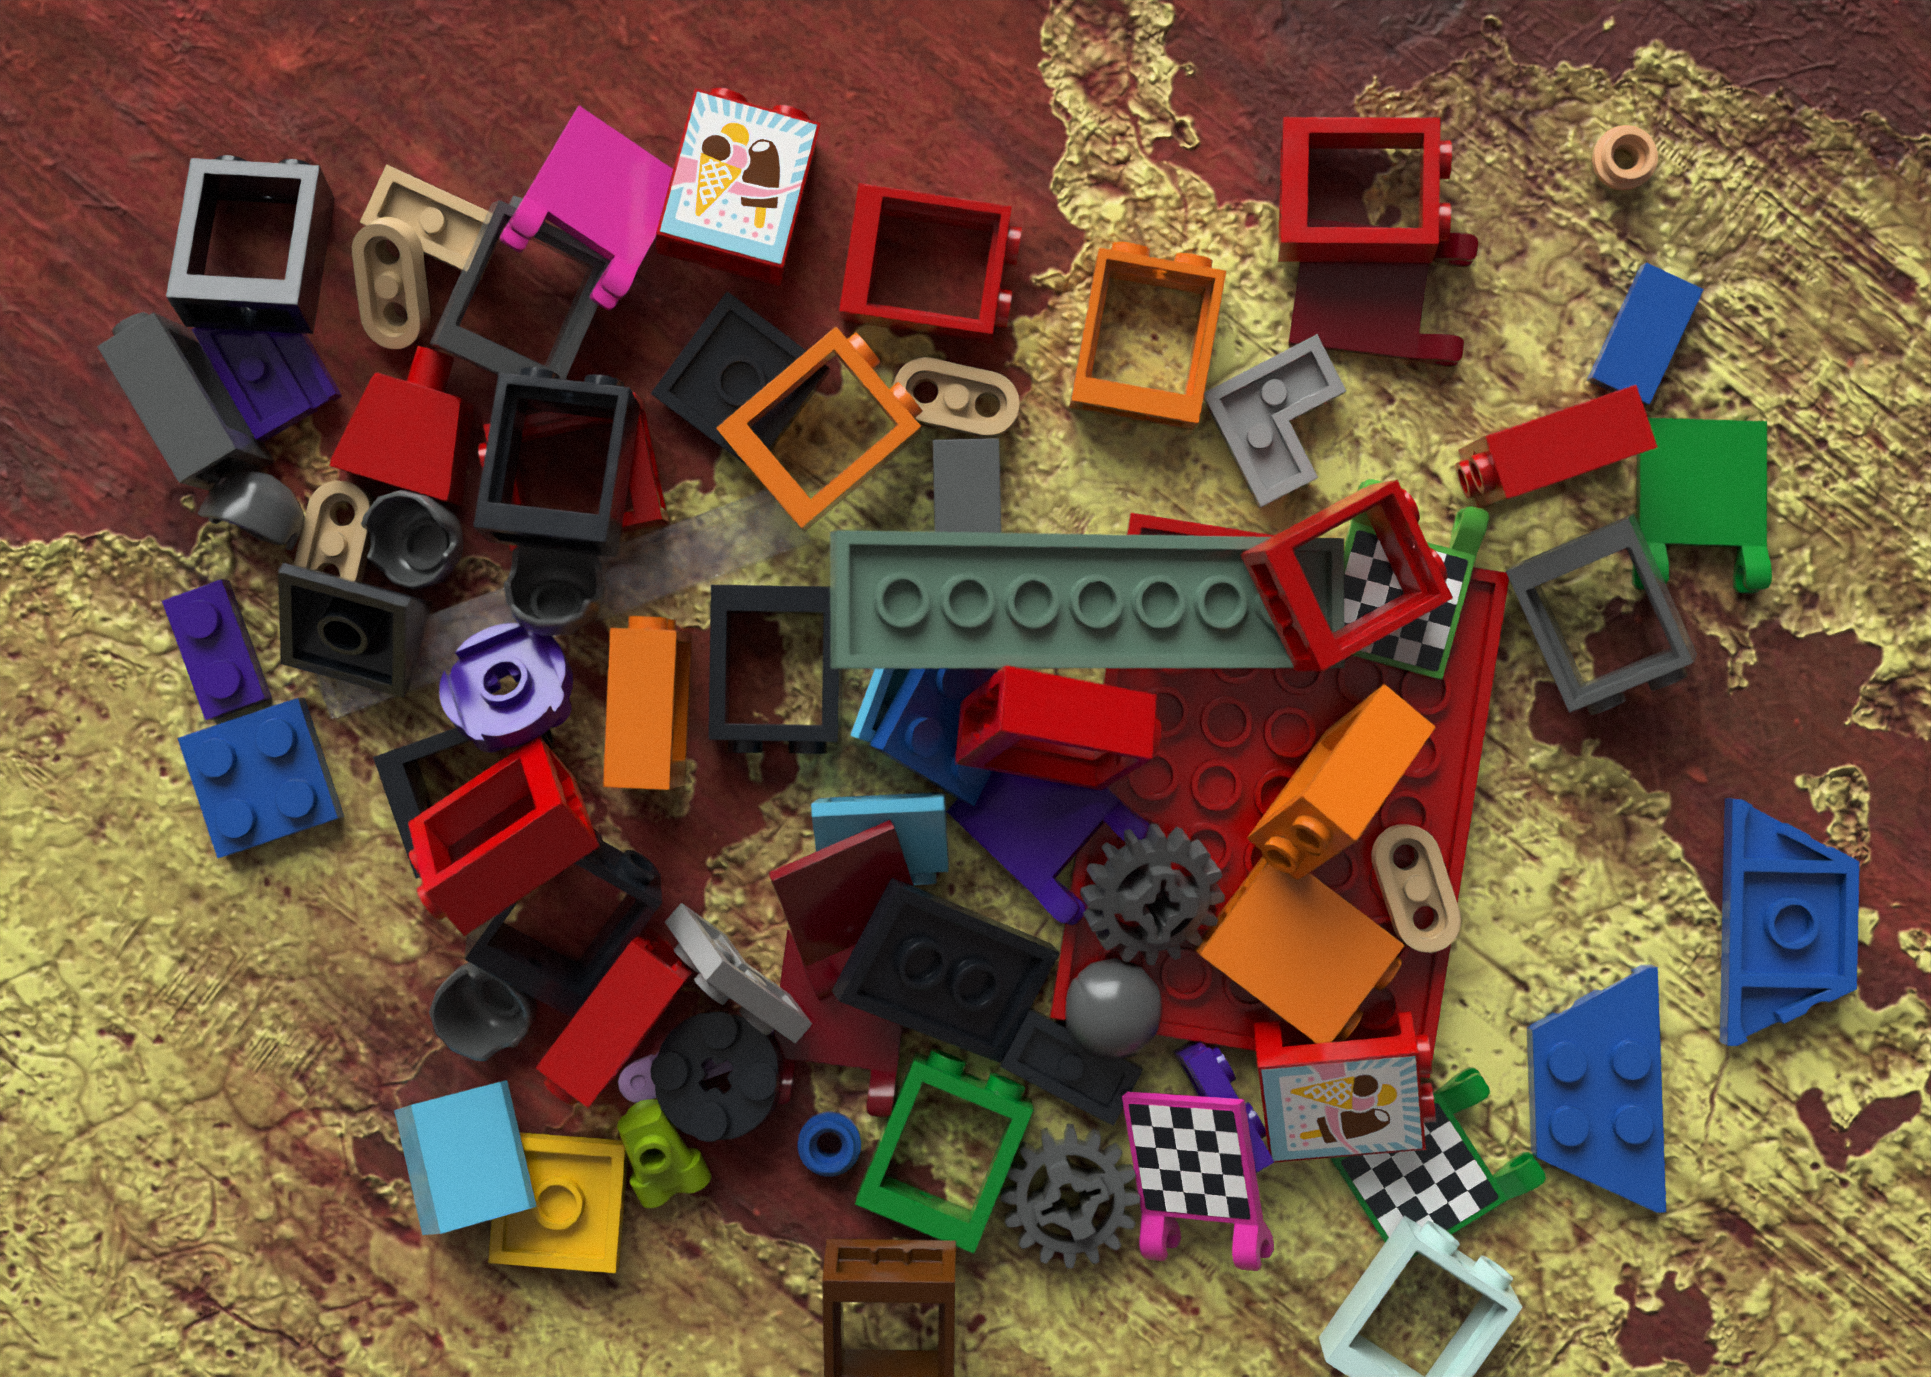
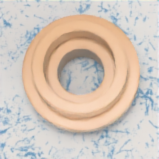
M1631 125L1617 126L1607 131L1597 141L1592 154L1593 169L1599 180L1606 186L1620 191L1632 190L1644 184L1653 175L1658 162L1657 147L1651 136L1644 130ZM1622 149L1630 153L1633 159L1631 169H1621L1615 164V150Z

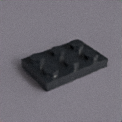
M891 878L836 981L832 992L839 1002L1001 1063L1060 953L1047 941Z

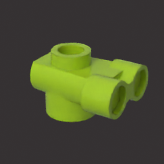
M646 1099L635 1103L630 1107L626 1115L620 1118L617 1129L634 1170L630 1177V1184L643 1207L656 1208L664 1204L676 1193H695L703 1189L710 1182L711 1172L700 1151L696 1148L688 1149L677 1133L676 1126L664 1114L657 1099Z

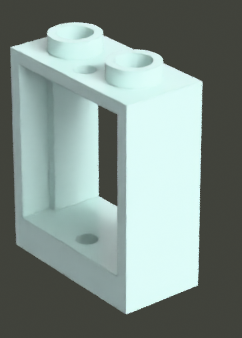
M1404 1216L1319 1336L1325 1361L1348 1377H1424L1358 1334L1413 1254L1417 1251L1483 1294L1425 1377H1473L1522 1309V1305L1510 1285L1513 1278L1505 1269L1491 1259L1481 1255L1477 1262L1457 1250L1460 1243L1439 1225L1427 1221L1422 1227Z

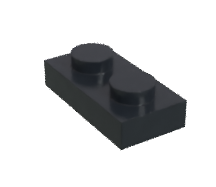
M1031 1007L1000 1063V1067L1112 1126H1114L1123 1109L1122 1096L1127 1091L1132 1092L1143 1071L1140 1064L1128 1058L1110 1062L1087 1055L1069 1035L1065 1025Z

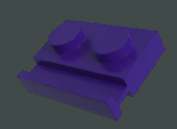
M196 327L192 329L253 436L258 441H267L317 412V408L327 402L335 401L342 397L307 334Z
M1189 1041L1173 1051L1197 1096L1239 1099L1230 1084L1236 1080L1235 1074L1217 1046L1211 1049L1201 1042ZM1247 1102L1245 1106L1257 1173L1273 1164L1274 1160L1262 1141L1266 1137L1265 1127L1251 1104Z

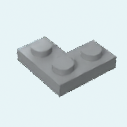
M1318 334L1204 392L1203 400L1259 508L1318 478L1290 421L1346 392Z
M683 903L665 921L679 942L674 949L675 953L689 967L699 973L694 980L712 999L722 1005L729 998L742 1006L739 1010L741 1015L753 1027L767 1036L775 1029L796 1043L812 1025L787 991L747 964L726 934Z

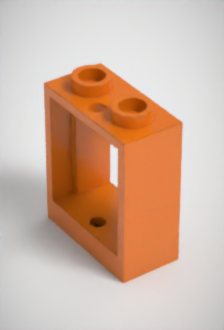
M1113 242L1111 249L1099 247L1069 408L1194 430L1199 424L1226 270L1212 268V259L1196 254L1177 253L1175 254L1174 261L1149 257L1150 249L1148 247L1130 242ZM1109 278L1201 294L1183 394L1091 378Z
M834 327L716 428L804 533L921 434V425L915 418L923 411L917 402L899 382L889 389L873 370L881 362L868 344L856 332L847 339L837 327ZM836 355L896 427L810 499L750 427Z
M629 616L628 628H610L603 787L671 790L686 783L692 634L676 631V620L665 617Z
M1385 684L1382 685L1324 732L1247 839L1262 850L1264 858L1271 866L1284 873H1289L1298 881L1358 839L1436 727Z

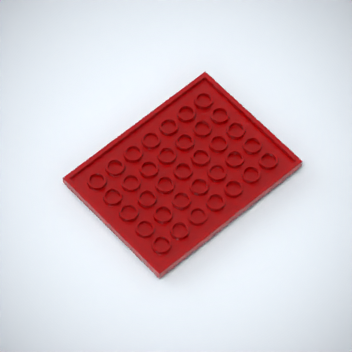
M1138 513L1129 514L1126 535L1275 536ZM1473 567L1442 680L1351 655L1345 658V668H1327L1323 671H1296L1295 668L1105 669L1102 684L1157 695L1155 718L1160 720L1162 726L1160 744L1153 759L1109 785L1108 788L1146 822L1157 824L1166 836V839L1178 827L1183 829L1191 842L1197 839L1202 842L1211 855L1209 859L1215 862L1223 876L1216 883L1224 893L1225 900L1218 904L1209 905L1217 917L1263 857L1262 850L1248 840L1247 837L1324 732L1385 684L1436 728L1358 839L1315 868L1310 874L1403 943L1393 929L1372 864V848L1378 836L1384 830L1394 825L1408 824L1424 829L1433 836L1439 846L1458 904L1509 585L1507 573ZM1106 822L1074 858L1069 890L1083 902L1084 900L1080 895L1081 888L1088 885H1096L1086 870L1088 864L1104 866L1108 860L1102 849L1105 843L1113 845L1118 850L1126 845ZM1408 844L1397 847L1393 854L1395 865L1398 868H1405L1412 863L1414 859L1413 849ZM1171 862L1172 870L1180 869L1184 876H1190L1189 870L1185 867ZM1429 906L1418 908L1413 916V922L1418 929L1429 927L1434 920L1433 910ZM1114 914L1122 923L1134 927L1135 921H1124L1121 914ZM1084 916L1073 926L1067 923L1064 924L1050 1018L1066 1020L1065 1005L1067 991L1072 980L1078 977L1080 971L1094 962L1112 958L1122 960L1115 947L1108 951L1102 947L1095 934L1096 931L1092 932ZM1203 924L1199 926L1197 931L1201 937L1210 926ZM1187 939L1179 944L1181 949V958L1174 960L1167 950H1161L1158 953L1155 965H1148L1140 951L1130 961L1140 965L1159 988L1162 1001V1016L1156 1035L1256 1051L1254 1023L1280 1021L1283 1047L1317 1044L1200 956L1194 949L1195 945ZM1403 943L1405 946L1397 955L1402 960L1398 972L1381 991L1372 988L1358 1007L1363 1012L1360 1022L1344 1041L1399 1036L1398 1012L1411 1011L1415 1035L1428 1034L1431 1060L1433 1061L1451 944L1440 951L1421 952ZM1423 1074L1420 1077L1430 1079V1074Z

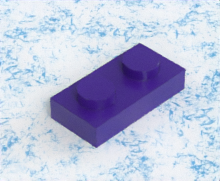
M220 579L162 601L205 720H215L272 699L229 580Z

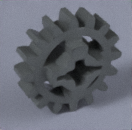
M1150 824L1147 837L1141 840L1137 838L1131 829L1124 831L1126 845L1118 850L1108 843L1102 846L1104 854L1108 859L1104 866L1088 864L1086 870L1096 885H1088L1080 890V895L1088 907L1083 912L1084 917L1092 932L1096 931L1095 934L1102 947L1106 951L1115 947L1123 961L1129 963L1136 953L1140 951L1148 965H1155L1158 953L1161 950H1167L1174 960L1181 958L1180 943L1187 939L1190 943L1199 946L1203 943L1197 931L1201 924L1216 926L1219 921L1209 905L1218 904L1225 900L1224 893L1216 883L1223 877L1215 862L1209 859L1211 855L1199 839L1191 842L1181 828L1176 827L1166 839V836L1157 824ZM1171 862L1185 867L1189 870L1190 876H1184L1180 869L1172 870ZM1114 914H1121L1124 921H1135L1134 927L1122 923Z
M1074 1124L1066 1125L1064 1139L1055 1140L1048 1128H1044L1041 1130V1147L1035 1149L1025 1141L1019 1145L1020 1153L1025 1162L1023 1165L1012 1163L1007 1173V1176L1015 1181L1016 1185L1001 1188V1201L1016 1205L1015 1208L1004 1215L1006 1226L1009 1228L1023 1225L1024 1229L1018 1237V1244L1022 1249H1025L1038 1242L1040 1244V1262L1047 1264L1056 1251L1063 1253L1066 1268H1073L1076 1261V1253L1085 1252L1088 1259L1094 1265L1099 1263L1097 1246L1105 1243L1117 1251L1121 1247V1243L1115 1231L1116 1228L1119 1226L1125 1229H1133L1136 1224L1134 1216L1124 1209L1125 1206L1140 1203L1138 1190L1124 1187V1184L1136 1177L1132 1164L1116 1166L1123 1153L1121 1147L1115 1142L1104 1150L1099 1148L1101 1135L1097 1129L1093 1128L1084 1141L1077 1139ZM1067 1155L1082 1156L1098 1165L1085 1169L1071 1163ZM1045 1164L1048 1174L1042 1188L1032 1191V1196L1027 1197L1032 1177ZM1071 1183L1075 1192H1080V1204L1070 1208L1065 1199H1060V1187ZM1109 1195H1112L1111 1205L1106 1216L1095 1227L1092 1219L1099 1203L1109 1200ZM1055 1223L1069 1229L1072 1235L1056 1234L1043 1226Z

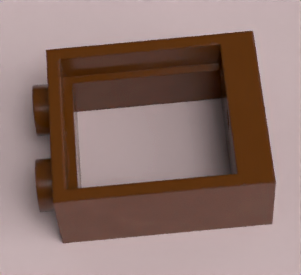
M826 1239L822 1278L824 1377H954L956 1241ZM843 1302L939 1303L938 1350L844 1349Z

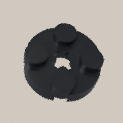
M718 1011L699 1013L678 1024L661 1044L659 1054L654 1059L650 1071L658 1103L666 1117L684 1133L695 1136L699 1140L710 1142L744 1136L756 1130L771 1116L777 1107L781 1094L779 1090L782 1083L783 1059L780 1049L771 1034L767 1036L761 1033L741 1014ZM711 1059L716 1064L729 1061L734 1068L727 1077L732 1087L725 1093L719 1087L709 1089L704 1082L708 1075L705 1066Z

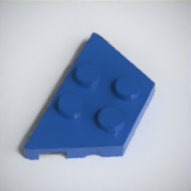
M1725 798L1720 1043L1727 1046L1741 1045L1748 1041L1746 1037L1777 1022L1785 1024L1806 1014L1811 1006L1819 1002H1831L1857 990L1860 861L1812 839L1809 834L1788 823H1782L1752 807V804L1742 799Z
M1646 964L1632 969L1631 975L1603 990L1595 989L1575 1000L1573 1005L1565 1011L1551 1013L1527 1026L1531 1153L1538 1159L1656 1213L1666 1212L1658 967Z

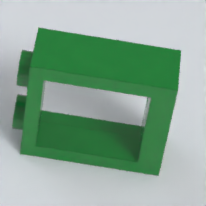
M931 1049L929 1056L915 1051L893 1104L892 1112L886 1121L858 1189L855 1205L937 1239L956 1241V1247L974 1254L1033 1113L1032 1099L1023 1096L1026 1088L1010 1078L990 1073L986 1081L965 1072L964 1069L967 1063L952 1054L938 1049ZM923 1082L1009 1118L971 1210L884 1175Z

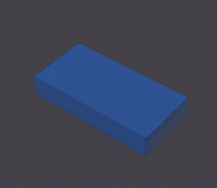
M1647 262L1641 265L1586 381L1612 393L1637 385L1643 406L1650 405L1704 289Z

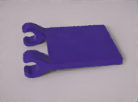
M992 771L975 806L957 799L946 811L1025 886L1058 922L1067 923L1072 926L1077 924L1084 916L1083 912L1087 910V906L1073 892L1060 883L1056 877L1105 822L1123 841L1124 831L1131 829L1137 838L1141 840L1147 837V831L1150 827L1148 822L1126 805L1108 787L1100 791Z

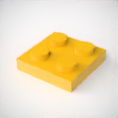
M519 1132L537 1207L491 1220L488 1263L616 1273L620 1265L628 1154L622 1140Z

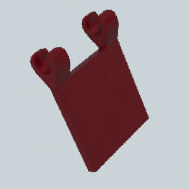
M1307 218V227L1390 228ZM1450 233L1449 242H1439L1433 262L1455 267L1470 266L1477 256L1478 238L1472 234ZM1299 263L1288 345H1297L1318 334L1324 348L1327 350L1414 360L1443 367L1456 366L1463 357L1464 341L1460 336L1419 333L1429 263Z
M891 820L768 872L801 957L803 968L809 981H811L819 1001L834 995L832 989L838 980L829 956L857 944L890 879L895 878L913 886L898 836Z
M787 930L780 987L792 996L812 1025L796 1043L774 1029L773 1038L780 1049L783 1059L782 1083L779 1090L781 1094L778 1104H788L791 1100L794 1089L796 1060L871 1069L866 1106L867 1113L876 1117H889L893 1108L903 1026L839 1002L835 995L819 1001L811 981H809L791 931ZM856 945L829 956L837 978H839Z

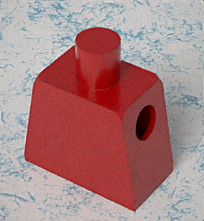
M417 346L407 381L375 373L371 377L332 455L329 466L461 506L474 410L473 404L444 393L455 358L439 351Z

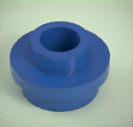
M827 1111L816 1114L803 1125L800 1131L797 1145L798 1153L804 1165L818 1175L831 1177L843 1174L856 1163L861 1151L860 1132L855 1123L841 1113ZM826 1132L837 1134L841 1139L842 1147L835 1153L824 1152L818 1144V1138Z

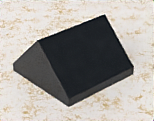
M283 563L278 571L281 664L404 698L410 687L433 602L315 569Z

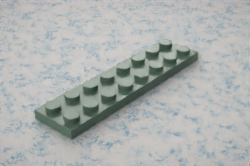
M838 530L830 532L831 669H1001L1005 665L1023 669L1294 668L1240 556L1241 553L1271 537ZM1315 538L1293 550L1333 633L1344 627V538ZM1345 659L1328 668H1345Z

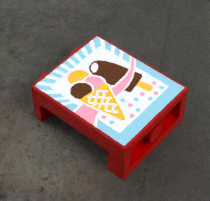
M695 88L656 231V253L780 286L809 169L816 150L821 123L809 120L808 114L791 106L776 105L769 109L747 103L746 97L730 89L713 88L708 92Z
M1411 1011L1398 1012L1399 1036L1283 1047L1280 1021L1254 1023L1267 1146L1274 1163L1426 1150L1424 1123L1436 1122L1432 1084H1421L1420 1075L1432 1074V1060L1428 1034L1415 1035Z

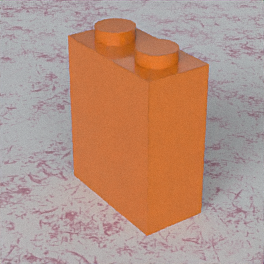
M1263 856L1217 916L1219 921L1216 926H1210L1201 937L1203 943L1199 946H1194V949L1200 956L1315 1043L1319 1044L1330 1043L1334 1039L1337 1042H1341L1348 1038L1362 1018L1363 1012L1358 1009L1362 1001L1372 988H1375L1377 991L1384 989L1398 972L1402 960L1397 955L1405 945L1312 874L1308 873L1297 881L1289 873H1284L1271 866Z

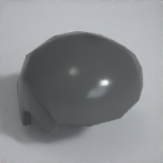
M253 470L230 472L217 480L198 511L199 516L203 518L209 517V521L213 524H218L221 521L235 524L258 540L276 545L287 544L285 549L290 551L293 550L301 534L305 519L303 510L291 489L272 475Z
M399 490L378 497L363 516L361 525L369 532L371 542L367 558L380 571L384 572L385 576L395 585L412 590H421L443 583L451 575L461 559L464 547L462 527L456 515L443 500L410 490Z
M517 546L512 552V566L508 579L504 582L506 604L510 607L511 614L518 624L525 629L541 636L573 635L593 620L601 608L605 593L602 564L598 556L593 554Z
M1112 958L1091 963L1080 971L1078 977L1072 980L1066 996L1065 1026L1069 1035L1087 1055L1110 1062L1136 1056L1155 1037L1159 1029L1162 1016V1001L1159 988L1140 965Z
M468 962L458 967L437 989L429 1014L435 1034L452 1052L475 1061H486L509 1046L515 1048L531 1030V1025L536 1020L538 1006L534 997Z

